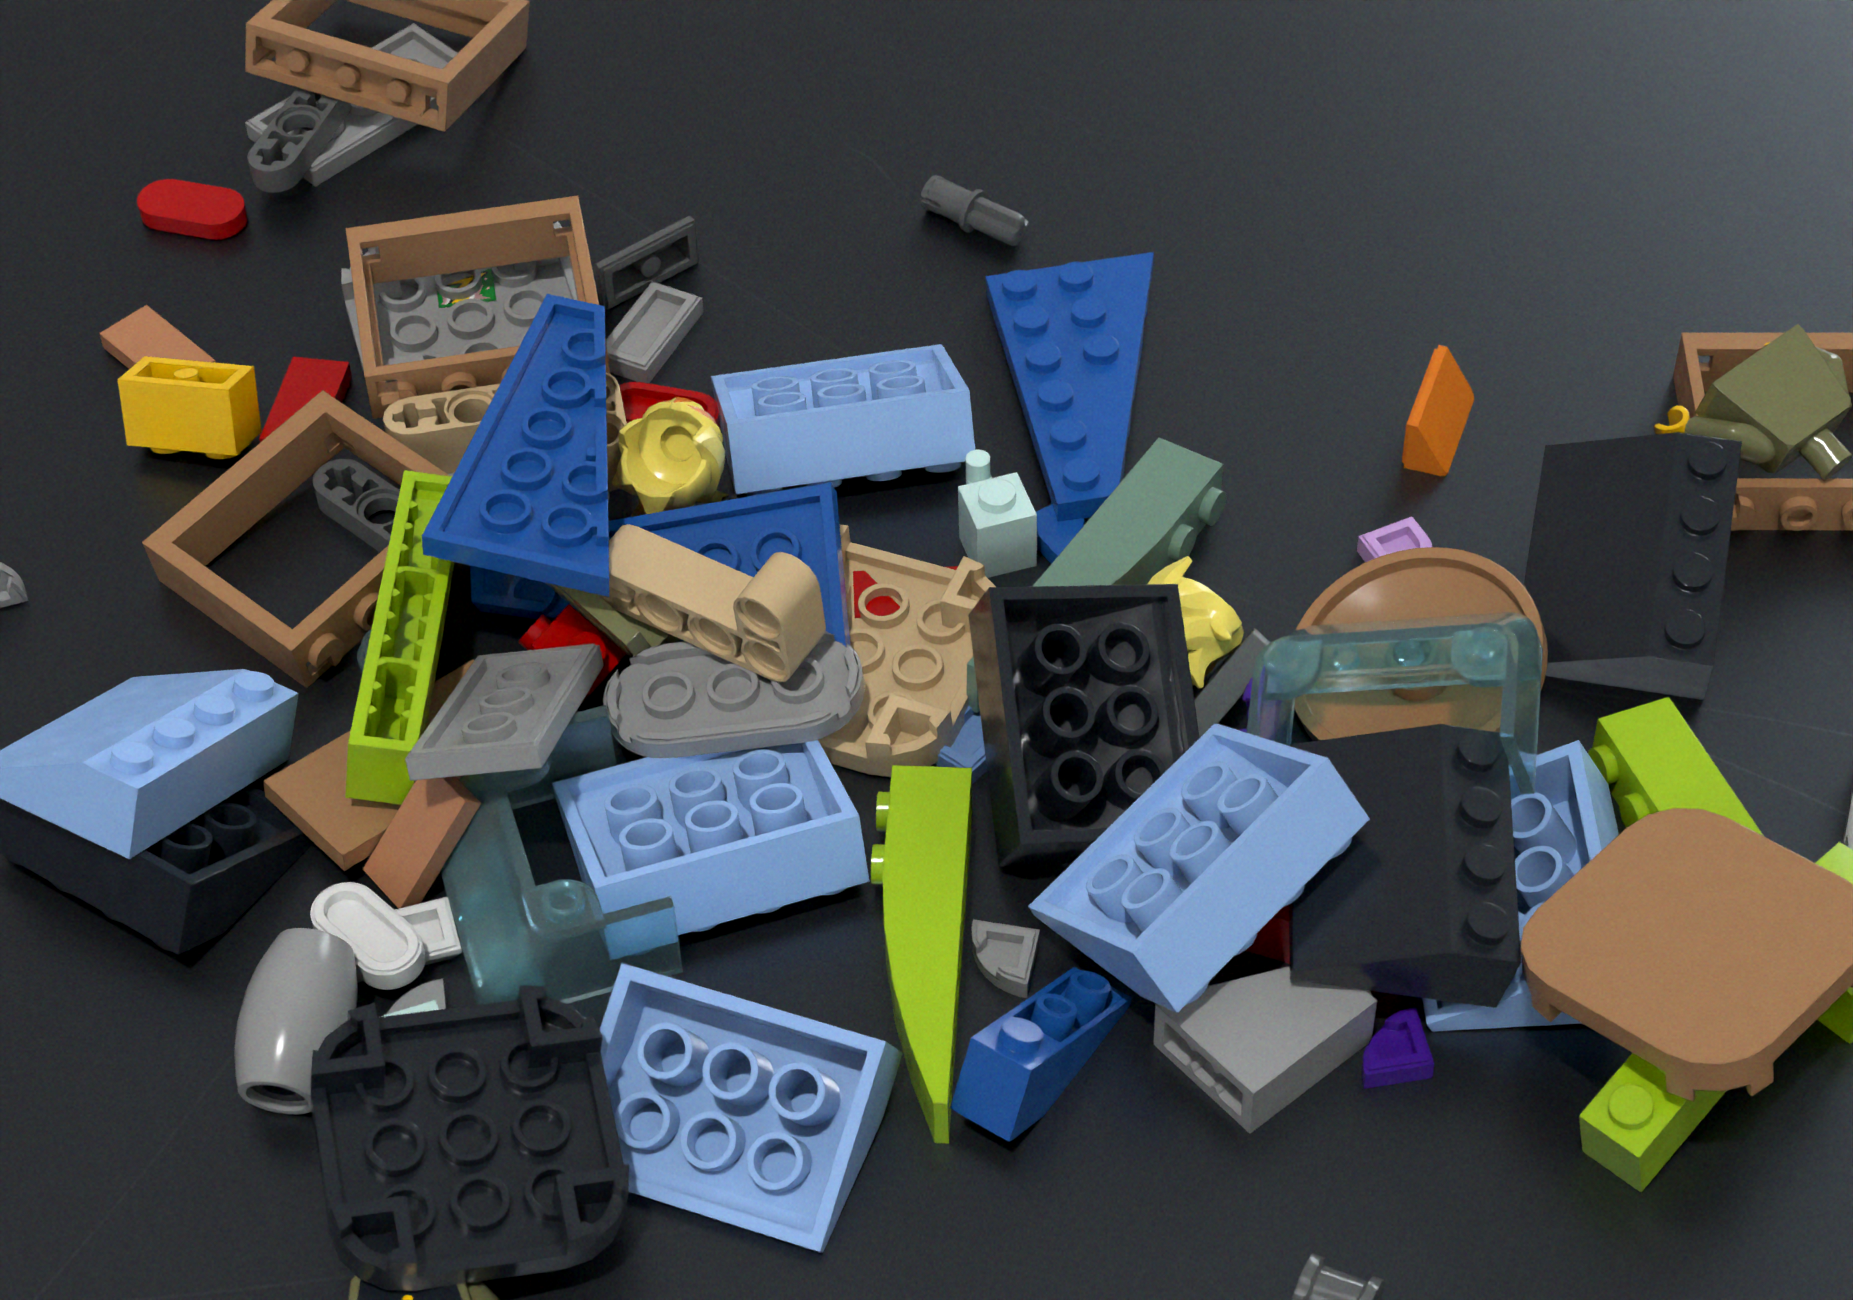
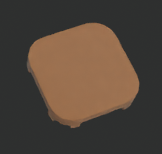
M1673 808L1648 814L1627 827L1546 900L1524 926L1521 941L1523 976L1531 993L1532 1007L1549 1022H1552L1561 1012H1564L1665 1071L1666 1088L1669 1093L1694 1101L1695 1090L1726 1091L1746 1086L1749 1095L1753 1096L1773 1082V1062L1849 987L1853 988V884L1845 878L1727 817L1703 809Z

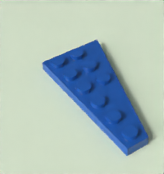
M1154 252L1088 262H1070L1060 266L1026 271L1014 270L1005 274L986 276L988 302L1058 522L1092 517L1123 480L1127 439L1130 434L1132 405L1135 399L1143 345L1144 323L1149 304V289L1154 270Z
M546 294L422 535L423 555L609 597L605 306Z

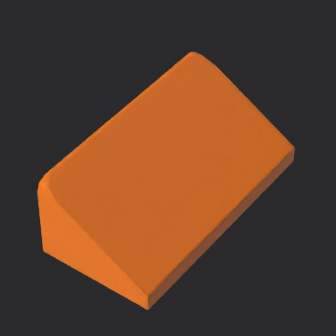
M1438 345V348H1435L1406 423L1402 456L1404 468L1437 476H1446L1449 473L1474 403L1473 391L1447 346Z

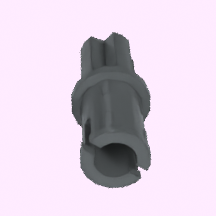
M938 175L932 176L924 185L921 197L924 199L920 201L922 208L952 219V221L959 223L961 230L967 233H971L976 229L1011 246H1015L1022 241L1024 234L1028 230V221L1022 214L990 201L987 192L983 190H967Z

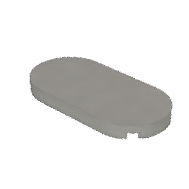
M825 632L808 656L785 682L767 679L685 641L653 646L638 653L636 658L634 656L629 659L631 665L625 668L620 675L617 669L608 681L603 702L611 732L616 740L626 749L650 758H678L805 743L829 736L846 725L857 713L864 698L865 682L861 662L856 651L849 644H847L846 648L842 643L835 641L834 634Z

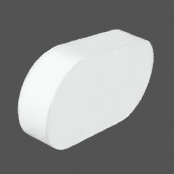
M344 882L326 888L315 898L310 911L314 929L333 934L346 941L352 947L356 974L365 983L378 989H397L411 983L420 975L424 968L426 957L419 932L370 888L359 883Z

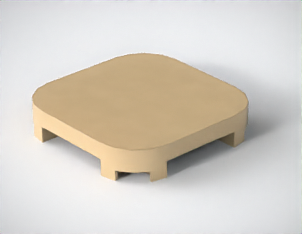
M840 525L850 644L861 662L865 693L862 704L854 717L841 729L829 736L818 739L831 764L869 775L891 777L892 765L931 766L938 762V754H940V750L945 744L949 747L954 744L965 723L964 714L969 706L968 696L966 695L967 663L973 657L968 614L987 589L996 586L985 576V566L968 557L963 556L958 568L954 570L850 542L848 525ZM853 571H866L877 583L865 589L859 597L858 606L861 618H855ZM890 596L900 608L891 615L877 616L870 613L866 609V605L875 597Z

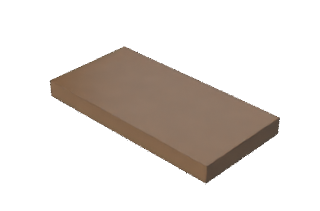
M474 659L435 681L427 727L470 668ZM351 730L263 781L265 797L344 871L373 853L401 806L400 804L345 798L348 741ZM509 771L456 777L473 794Z

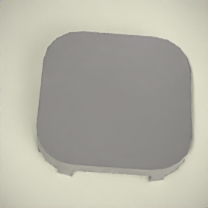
M559 222L553 224L554 229L562 228ZM379 247L368 248V252L363 256L379 254ZM569 256L374 284L384 365L520 346L546 294L577 300ZM351 267L350 269L342 268L341 285L345 305L364 373ZM491 268L496 301L485 302L479 299H465L479 291L482 285L481 272ZM474 276V280L465 287L450 288L446 286L466 277ZM437 291L448 299L465 300H461L451 307L439 308ZM396 379L386 380V383H387V382H394V381H397V380H396Z

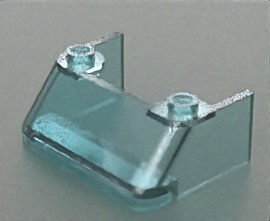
M1515 612L1307 626L1272 641L1258 654L1254 663L1247 733L1290 746L1295 698L1304 694L1469 684L1475 687L1503 686L1500 739L1521 794H1535L1542 644L1534 623L1526 616Z
M606 705L575 713L542 768L464 775L459 778L463 785L481 802V805L442 867L440 875L449 900L460 946L478 1005L518 1000L519 985L547 986L546 996L566 1004L613 991L621 963L664 976L683 972L675 908L671 896L603 914L595 891L583 882L564 879L535 886L512 809L556 798L552 785L553 782L617 766L610 718Z

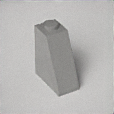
M1289 966L1208 986L1198 999L1186 1004L1178 1013L1155 1004L1154 1045L1247 1132L1252 1133L1369 1043L1373 1034L1377 1000L1373 998L1370 990L1291 980Z

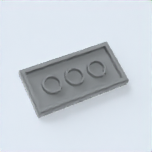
M414 23L372 47V49L439 69H443L458 54ZM289 97L245 122L248 138L256 143ZM430 97V108L439 110V105H436L437 99ZM351 104L350 113L304 174L303 178L316 187L418 124ZM298 128L288 132L287 134L300 135L307 133L313 129Z
M585 644L477 656L405 758L410 781L542 768L604 666L600 645Z

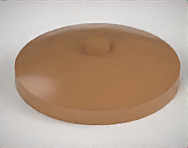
M1425 547L1397 551L1365 562L1350 570L1326 588L1306 611L1296 628L1288 652L1286 675L1289 696L1302 726L1312 741L1435 724L1507 733L1508 738L1525 720L1541 692L1547 671V639L1532 597L1520 581L1499 564L1478 554L1452 548Z

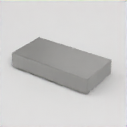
M652 281L606 339L610 373L637 382L650 383L704 313L702 297Z

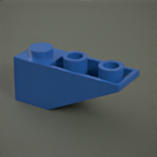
M1073 967L971 1037L950 1109L1010 1142L1048 1112L1130 1007L1132 997L1111 987L1108 980L1103 976Z

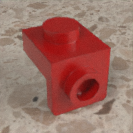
M570 604L564 608L553 622L542 614L518 641L526 650L585 644L600 645L604 666L580 705L626 655Z

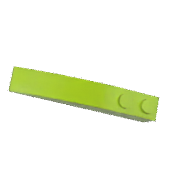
M404 470L348 741L345 798L402 805L416 781H410L405 758L427 728L454 568L453 561L423 555L422 535L452 476Z
M1669 697L1598 718L1593 746L1588 754L1607 781L1610 793L1619 805L1620 815L1626 828L1648 814L1673 808L1703 809L1727 817L1764 836ZM1849 987L1817 1019L1849 1044L1853 1043L1852 987Z
M892 765L890 792H878L876 831L886 832L885 844H873L871 884L883 885L886 967L895 1025L910 1080L934 1142L949 1143L950 1106L953 1094L973 814L972 768Z
M1839 842L1821 857L1816 864L1853 884V850ZM1632 1053L1579 1115L1582 1151L1636 1190L1642 1192L1726 1091L1695 1090L1694 1101L1669 1093L1666 1088V1072Z

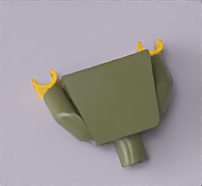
M1796 324L1772 342L1765 343L1762 349L1714 381L1695 411L1698 416L1690 418L1689 412L1685 407L1674 406L1667 413L1670 426L1660 423L1655 424L1654 432L1655 434L1680 432L1742 441L1740 459L1757 464L1766 472L1773 474L1778 473L1802 456L1826 480L1844 467L1853 456L1833 434L1852 407L1842 359L1837 354L1815 347L1804 329L1799 324Z

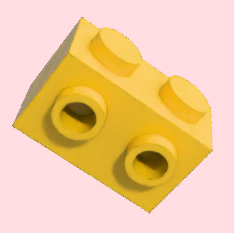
M144 356L117 379L126 443L129 446L149 447L158 454L191 451L205 453L211 459H228L239 455L262 432L254 366Z

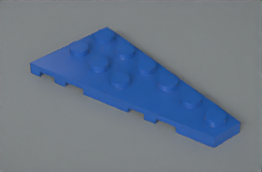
M831 482L608 521L609 540L622 525H634L751 577L757 574L774 553L784 552L795 556L803 561L817 577L821 591L826 632L834 634L835 641L842 643L846 648L847 644L851 646L837 492ZM470 565L471 600L481 612L536 620L544 614L553 622L568 605L545 582Z

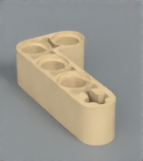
M606 372L608 492L619 489L612 485L611 480L617 472L618 462L622 456L619 449V431L627 422L619 384L614 376ZM500 384L397 400L389 405L384 412L385 432L447 474L455 473Z
M622 525L609 540V597L599 595L603 600L619 612L776 682L787 681L826 632L821 591L817 577L803 561L791 554L784 552L774 553L757 574L751 577L634 525Z

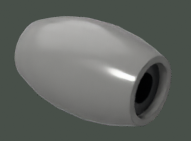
M309 928L287 929L277 936L258 963L245 991L236 1026L234 1048L238 1093L248 1103L264 1110L282 1114H305L311 1112L313 1050L318 1051L325 1037L346 1022L348 1011L355 1009L357 1006L358 985L354 952L346 941L320 930Z

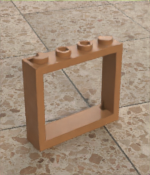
M272 0L246 23L245 72L445 132L526 49L530 1L346 0L473 38L443 69H439L306 29L337 0ZM430 97L437 99L436 105H439V110L430 108Z
M578 196L346 228L364 376L373 419L383 418L384 412L389 405L403 398L500 384L520 347L514 346L384 365L374 284L569 256L577 300L599 305ZM570 220L569 227L554 229L553 222ZM379 247V254L363 256L362 249ZM605 338L606 372L610 374L607 344ZM393 379H396V380H397V381H394V382H387V383H386V380H393Z
M1681 333L1673 373L1678 406L1685 407L1689 412L1690 418L1698 416L1695 411L1705 396L1704 392L1708 391L1714 381L1762 349L1765 343L1772 342L1783 333ZM1806 333L1815 347L1837 354L1842 359L1848 391L1853 392V333ZM1698 356H1710L1709 363H1699ZM1737 478L1731 530H1853V479Z
M323 390L142 542L160 582L305 688H308L331 666H336L349 650L371 632L388 546L293 629L205 566L343 448H346L400 486L404 470L450 476Z

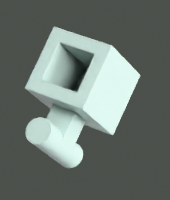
M984 450L970 451L966 455V485L958 486L959 538L968 558L985 566V576L987 578L1037 566V514L1018 473L1015 472L992 478L990 474V455Z

